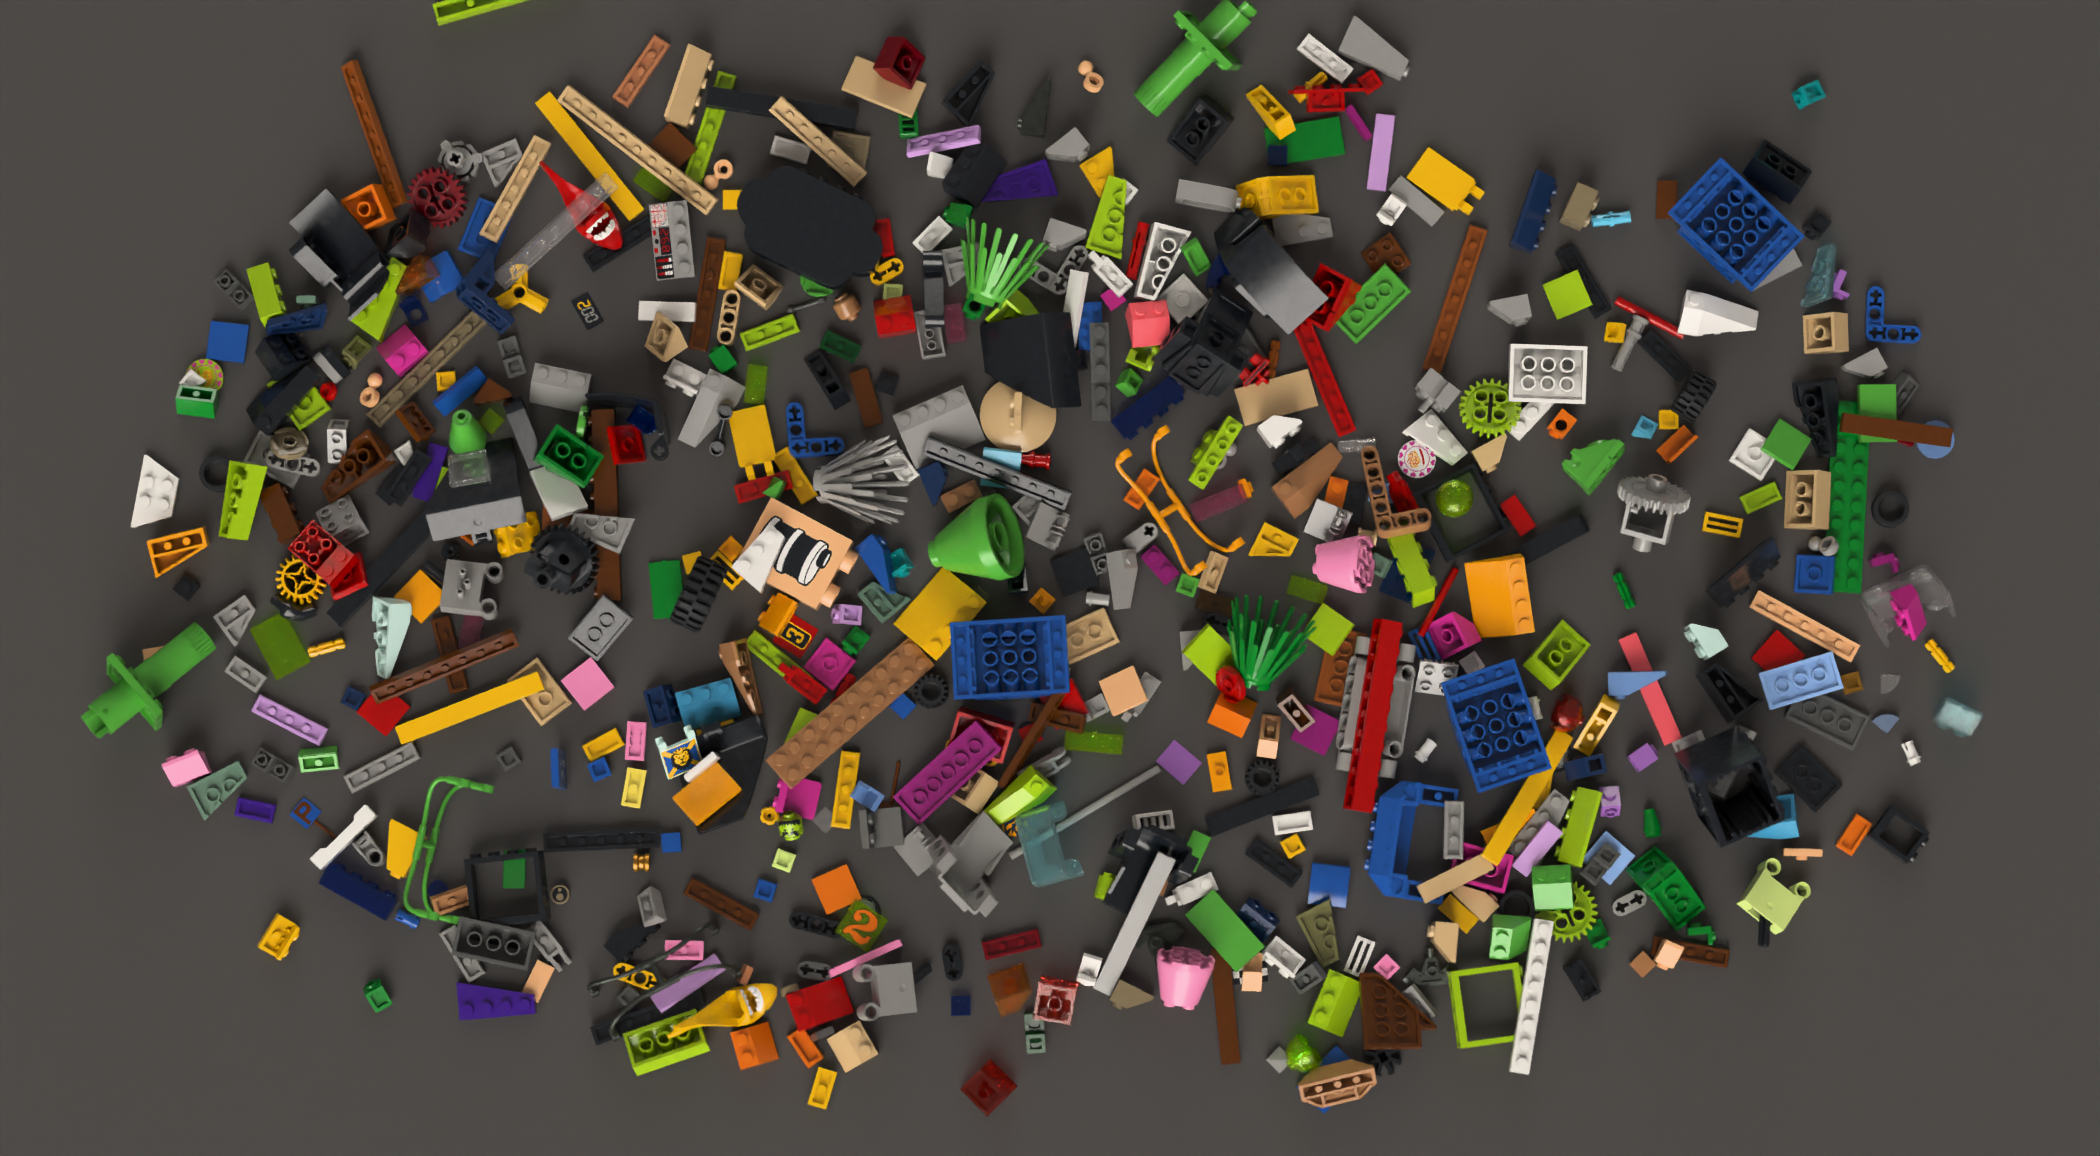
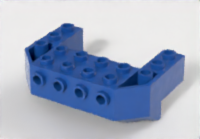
M1400 781L1378 797V801H1375L1373 812L1376 813L1375 820H1371L1370 831L1373 832L1372 839H1368L1367 845L1370 856L1365 859L1364 869L1367 870V875L1383 896L1424 902L1416 887L1424 882L1407 880L1408 875H1406L1415 810L1419 804L1444 808V801H1457L1458 789ZM1443 895L1428 903L1441 905Z

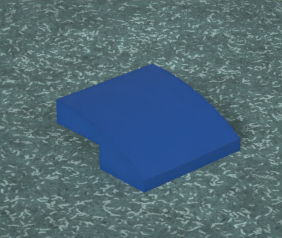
M448 250L434 256L412 270L430 303H434L444 295L455 291L456 286L463 279Z
M1312 862L1308 904L1319 905L1331 899L1333 907L1346 908L1351 867Z

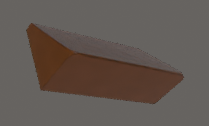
M1678 180L1657 181L1655 219L1674 220L1667 213L1677 203Z

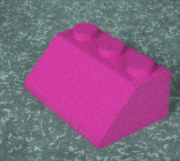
M1463 842V859H1452L1449 870L1482 854L1485 848ZM1505 853L1499 865L1496 866L1492 863L1494 870L1465 885L1504 894L1514 856Z

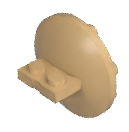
M999 381L989 389L983 398L980 408V422L986 437L996 447L1026 453L1037 449L1048 440L1055 427L1056 408H1050L1023 395L1022 392H1018Z

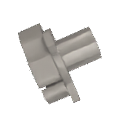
M447 140L440 144L442 151L438 157V162L441 165L444 164L446 169H449V175L455 172V179H458L459 177L457 176L466 174L471 169L472 164H474V169L470 175L473 177L478 175L479 163L483 162V156L471 144L465 145L463 141L450 143ZM462 147H467L469 150H471V151H472V155L469 153L468 150H466V149H464V148H462ZM459 157V163L456 164L455 159ZM469 176L461 178L459 183H468L471 179Z

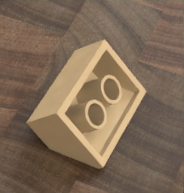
M1821 470L1786 471L1784 528L1829 530L1831 472Z
M1431 922V925L1427 927V937H1430V942L1447 962H1456L1459 924Z

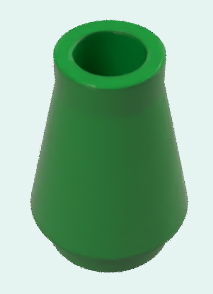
M1655 809L1644 810L1643 833L1646 834V838L1661 836L1662 828Z

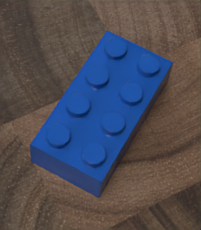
M1084 302L1078 333L1079 350L1090 351L1089 323H1102L1101 302Z

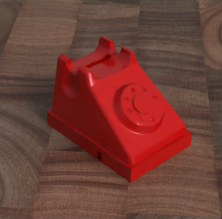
M1320 263L1313 281L1329 296V299L1305 320L1329 332L1346 310L1355 303L1357 299L1355 295L1357 292H1360L1362 285L1329 266Z

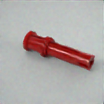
M1035 451L1022 453L1021 464L1028 465L1030 468L1044 467L1046 470H1050L1051 453L1038 454Z

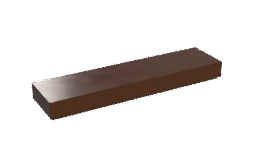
M450 615L431 620L440 657L459 650ZM464 669L445 676L450 694L469 690Z
M693 877L683 895L749 931L752 930L760 915Z
M1653 936L1650 955H1656L1660 943L1664 939L1684 947L1678 960L1727 969L1730 949Z

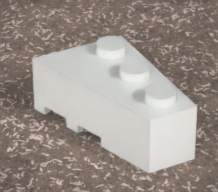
M769 524L732 565V568L761 594L785 541V536Z

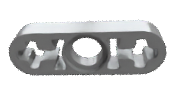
M272 451L268 452L265 458L267 465L275 469L309 477H316L321 472L320 463L314 459L300 457L297 459L299 462L298 467L290 469L288 466L289 460L286 459L284 467H281L283 465L281 462L273 464L270 457H274L275 454ZM302 460H305L304 464L308 466H311L312 463H314V466L317 467V470H313L312 473H310L309 469L303 468V472H301L300 470L303 466Z

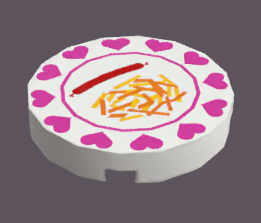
M1417 440L1404 444L1397 457L1398 466L1401 471L1412 478H1422L1428 475L1436 462V456L1433 454V451L1424 445L1418 444Z

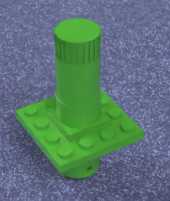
M1222 0L1201 22L1190 11L1178 10L1173 15L1176 18L1174 22L1181 29L1188 30L1184 35L1186 38L1133 94L1151 113L1158 117L1212 62H1215L1222 70L1238 71L1243 65L1227 47L1252 22L1250 18L1252 16L1255 17L1257 9L1250 1H1244L1238 6L1232 0Z
M194 622L134 669L132 667L126 669L124 660L119 655L115 656L111 653L106 657V674L115 684L88 705L89 710L81 716L82 720L99 739L106 733L112 734L138 712L157 731L162 727L163 706L156 698L216 650L213 641Z

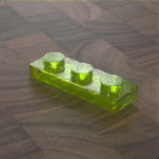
M1066 730L1064 746L1066 750L1122 755L1123 735L1091 732L1078 734Z

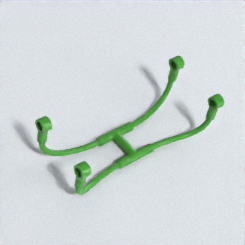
M441 776L433 780L427 792L422 824L419 827L414 847L413 862L405 885L403 901L406 909L416 916L436 921L439 919L458 925V916L440 915V913L434 912L427 898L428 874L438 841L440 822L450 797L458 789L467 787L493 794L495 786L471 782V780L453 776ZM441 781L454 784L455 786L447 793L441 804L435 826L432 828L430 841L424 840L430 800L434 787ZM422 847L428 848L422 882V898L427 910L414 909L408 902L410 885L417 862L420 860Z

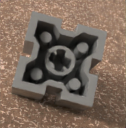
M1432 368L1428 370L1414 389L1416 391L1415 395L1424 401L1418 408L1422 413H1425L1429 406L1438 413L1440 411L1445 413L1461 392Z

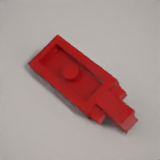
M1398 471L1388 474L1386 476L1390 483L1388 485L1390 489L1388 492L1398 512L1420 509L1407 482L1401 478Z
M783 662L778 667L785 674L783 679L786 683L815 705L819 703L828 691L799 667L792 665L789 668Z

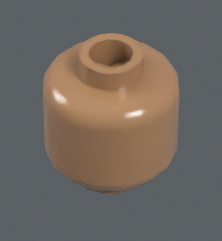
M844 292L834 299L833 309L841 320L848 319L850 322L859 316L858 312L861 310V305L854 294Z

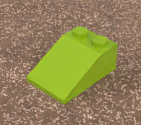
M1562 619L1528 657L1523 666L1551 691L1562 682L1591 645Z

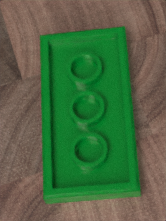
M1339 116L1294 124L1296 130L1281 140L1269 128L1264 129L1270 167L1345 155Z

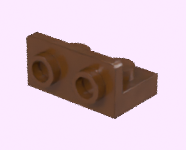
M414 401L395 411L397 417L417 443L422 440H428L436 432Z

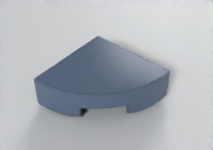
M1884 714L1874 718L1871 722L1887 734L1899 718L1891 714Z

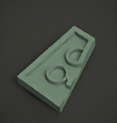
M239 760L187 786L204 821L247 779L248 776Z

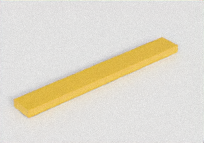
M549 91L535 102L537 107L626 218L631 221L642 213L645 209L552 93Z
M537 671L398 725L395 729L401 745H404L545 690Z
M1559 728L1555 729L1545 746L1552 769L1526 778L1480 856L1496 866L1499 865L1572 742L1573 737Z

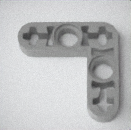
M1082 245L1075 246L1057 274L1035 262L1034 265L1040 267L1036 271L1035 276H1030L1029 279L1055 295H1064L1067 292L1068 282L1065 280L1063 283L1065 289H1060L1059 291H1056L1055 283L1059 284L1061 282L1060 274L1069 280V276L1064 272V268L1068 265L1080 271L1088 258V251ZM1083 250L1084 258L1080 257L1077 261L1080 264L1079 266L1069 261L1070 258L1073 261L1076 258L1075 251ZM1027 258L1021 260V262L1019 263V269L1021 268L1022 264L1027 260ZM1040 272L1048 273L1049 278L1047 281L1041 282L1038 279Z

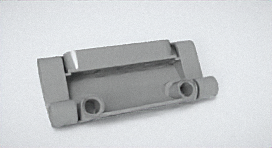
M1357 636L1354 656L1349 660L1336 737V747L1339 750L1335 769L1349 772L1370 644V638ZM1399 643L1400 653L1396 662L1397 672L1393 680L1394 690L1390 699L1391 709L1387 717L1388 727L1384 736V750L1380 760L1381 769L1378 773V777L1395 779L1397 759L1403 753L1415 678V669L1412 664L1414 663L1416 646Z

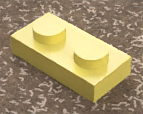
M627 768L621 802L622 806L641 808L647 775L646 770Z

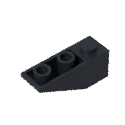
M660 923L644 927L641 924L618 931L603 946L619 962L622 960L626 962L634 955L632 951L636 947L640 949L648 941L646 937L650 933L654 935L661 928Z

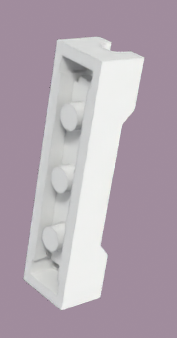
M364 805L354 815V821L327 848H320L310 860L320 870H324L378 815L368 805Z

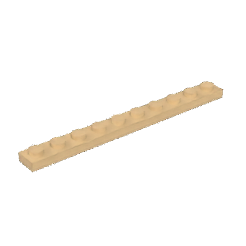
M567 85L557 100L559 103L705 215L710 213L719 199L580 92Z

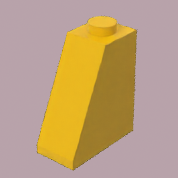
M391 819L389 822L386 869L391 871V876L400 880L401 877L406 878L411 869L418 832L394 819Z

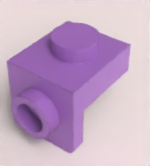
M1842 269L1832 273L1829 280L1831 286L1828 290L1833 298L1840 301L1842 299L1846 300L1850 295L1840 290L1847 274Z
M1619 786L1599 787V792H1603L1600 800L1601 817L1619 816L1621 809Z

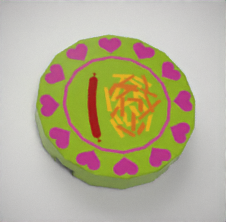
M210 359L194 361L186 371L187 374L192 369L206 380L200 387L218 389L219 391L224 384L222 368Z

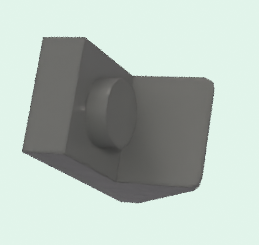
M1315 961L1298 972L1294 978H1290L1289 981L1299 995L1324 980L1327 975L1318 962Z

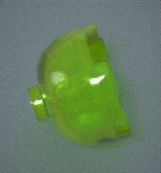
M1451 479L1442 483L1437 489L1435 496L1436 506L1439 511L1448 517H1461L1467 514L1474 501L1473 491L1470 486L1458 479Z
M1300 1034L1293 1037L1286 1046V1064L1293 1071L1296 1069L1299 1072L1308 1073L1319 1067L1323 1060L1316 1048L1312 1049L1307 1044L1309 1041Z

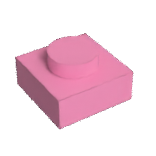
M1385 954L1373 968L1388 980L1400 966Z

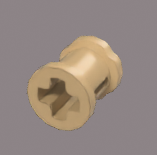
M1358 528V535L1369 536L1373 541V545L1376 546V529L1370 531Z

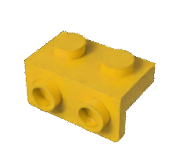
M277 913L257 947L273 955L276 959L281 960L287 956L292 941L298 938L300 927Z

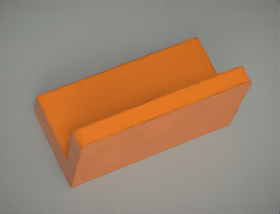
M1683 425L1655 452L1669 465L1698 436L1693 435Z

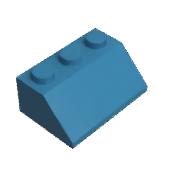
M732 678L675 693L684 726L691 725L692 729L700 728L702 724L713 723L715 719H719L722 722L742 716Z

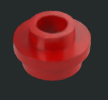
M334 382L322 384L320 388L322 398L328 401L335 399L337 387Z

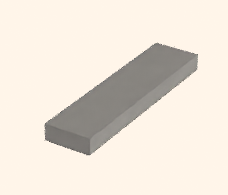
M413 741L343 777L353 794L421 759Z

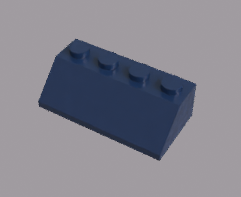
M1536 169L1533 174L1509 245L1511 248L1529 254L1532 253L1533 249L1537 250L1540 239H1537L1538 233L1543 232L1546 221H1543L1544 215L1549 214L1552 203H1549L1550 197L1555 196L1558 188L1555 185L1556 179Z

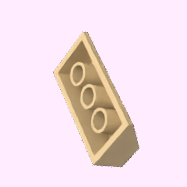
M691 44L687 46L664 113L667 122H672L689 129L690 124H694L696 118L694 111L696 106H700L702 96H700L701 90L705 89L708 83V78H706L707 72L711 71L714 65V60H712L713 57L710 53Z

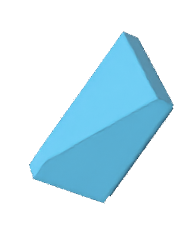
M1641 415L1631 435L1651 439L1658 423Z

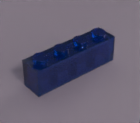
M1169 376L1112 419L1111 424L1124 441L1126 439L1132 440L1139 434L1137 432L1142 427L1146 429L1154 423L1152 419L1158 415L1160 417L1165 415L1169 411V406L1173 403L1175 406L1181 403L1186 392L1175 379Z
M338 862L335 864L329 863L318 882L320 885L385 921L389 920L399 900L395 899L396 894L388 890L385 892L379 890L378 884L370 880L368 883L361 880L362 875L354 871L352 873L345 871L346 867Z

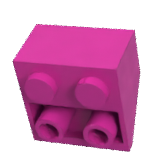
M1909 584L1890 592L1892 600L1889 603L1892 610L1896 612L1894 619L1897 626H1901L1904 635H1908L1914 641L1927 622L1918 592Z

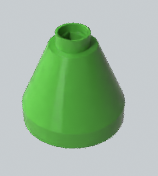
M991 494L976 499L936 535L934 541H930L928 544V554L932 564L935 567L942 566L947 571L1001 581L1017 577L1022 572L1024 566V542L1017 517L1010 504L999 494Z

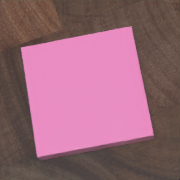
M592 657L561 680L584 711L615 688Z

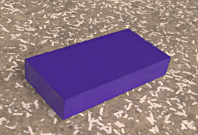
M238 797L234 816L273 824L277 805Z

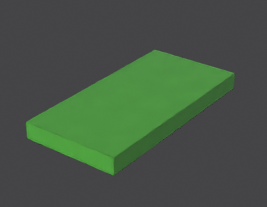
M1384 264L1362 285L1360 292H1357L1355 295L1357 298L1355 303L1346 310L1336 324L1357 344L1411 290Z
M1215 889L1210 891L1185 914L1235 972H1238L1265 947Z

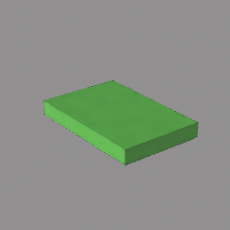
M1896 384L1857 385L1858 415L1897 420ZM1858 434L1859 442H1897L1894 439Z

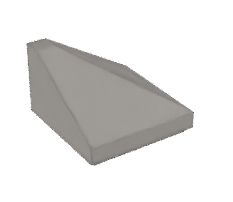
M1280 1046L1266 1059L1279 1073L1293 1060Z

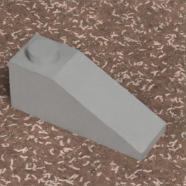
M1126 549L1106 553L1114 610L1131 608L1138 570L1135 549Z

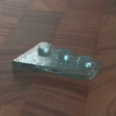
M1831 243L1818 248L1811 269L1813 276L1811 282H1807L1805 289L1808 292L1806 298L1802 299L1800 306L1807 308L1832 299L1836 245Z

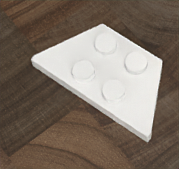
M144 455L131 522L132 528L171 518L174 513L180 479L148 455Z

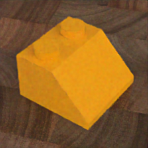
M778 592L777 595L773 594L768 601V605H770L768 610L761 613L758 621L760 622V627L780 638L799 605L794 600Z

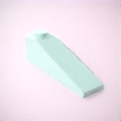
M373 596L372 621H376L377 632L373 634L378 644V649L375 651L377 675L388 679L391 676L407 632L410 616L412 615V607L410 602L403 599Z

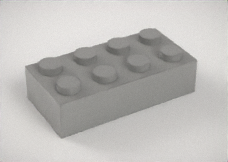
M925 310L914 312L922 360L946 356L941 327L925 328Z

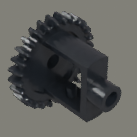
M561 523L559 526L557 524L551 527L547 526L534 537V541L530 545L532 548L529 550V554L532 555L525 563L524 573L532 576L534 583L539 588L545 589L551 586L550 591L557 589V594L563 592L564 595H567L571 591L573 595L577 591L582 592L594 582V578L598 575L596 571L600 568L596 564L600 561V558L594 557L599 552L592 550L595 543H588L591 537L584 538V531L578 534V527L572 531L570 524L566 528L564 523Z

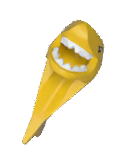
M767 983L732 987L691 1018L673 1026L674 1030L667 1037L673 1038L701 1026H748L757 1021L770 1009L777 997L778 988L773 984Z

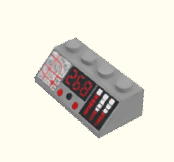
M687 200L650 204L649 212L656 280L695 277Z

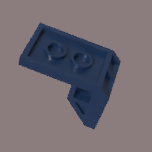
M487 250L456 286L457 299L502 335L516 319L509 310L500 307L493 297L486 295L495 284L494 254Z

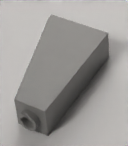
M1353 16L1338 54L1399 81L1402 76L1406 78L1410 69L1407 66L1409 60L1358 17Z

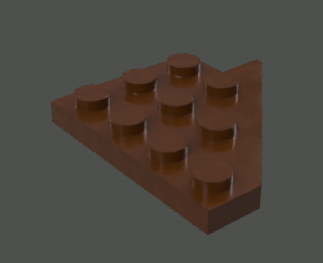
M1359 973L1363 1050L1421 1049V1030H1436L1437 1025L1380 973Z

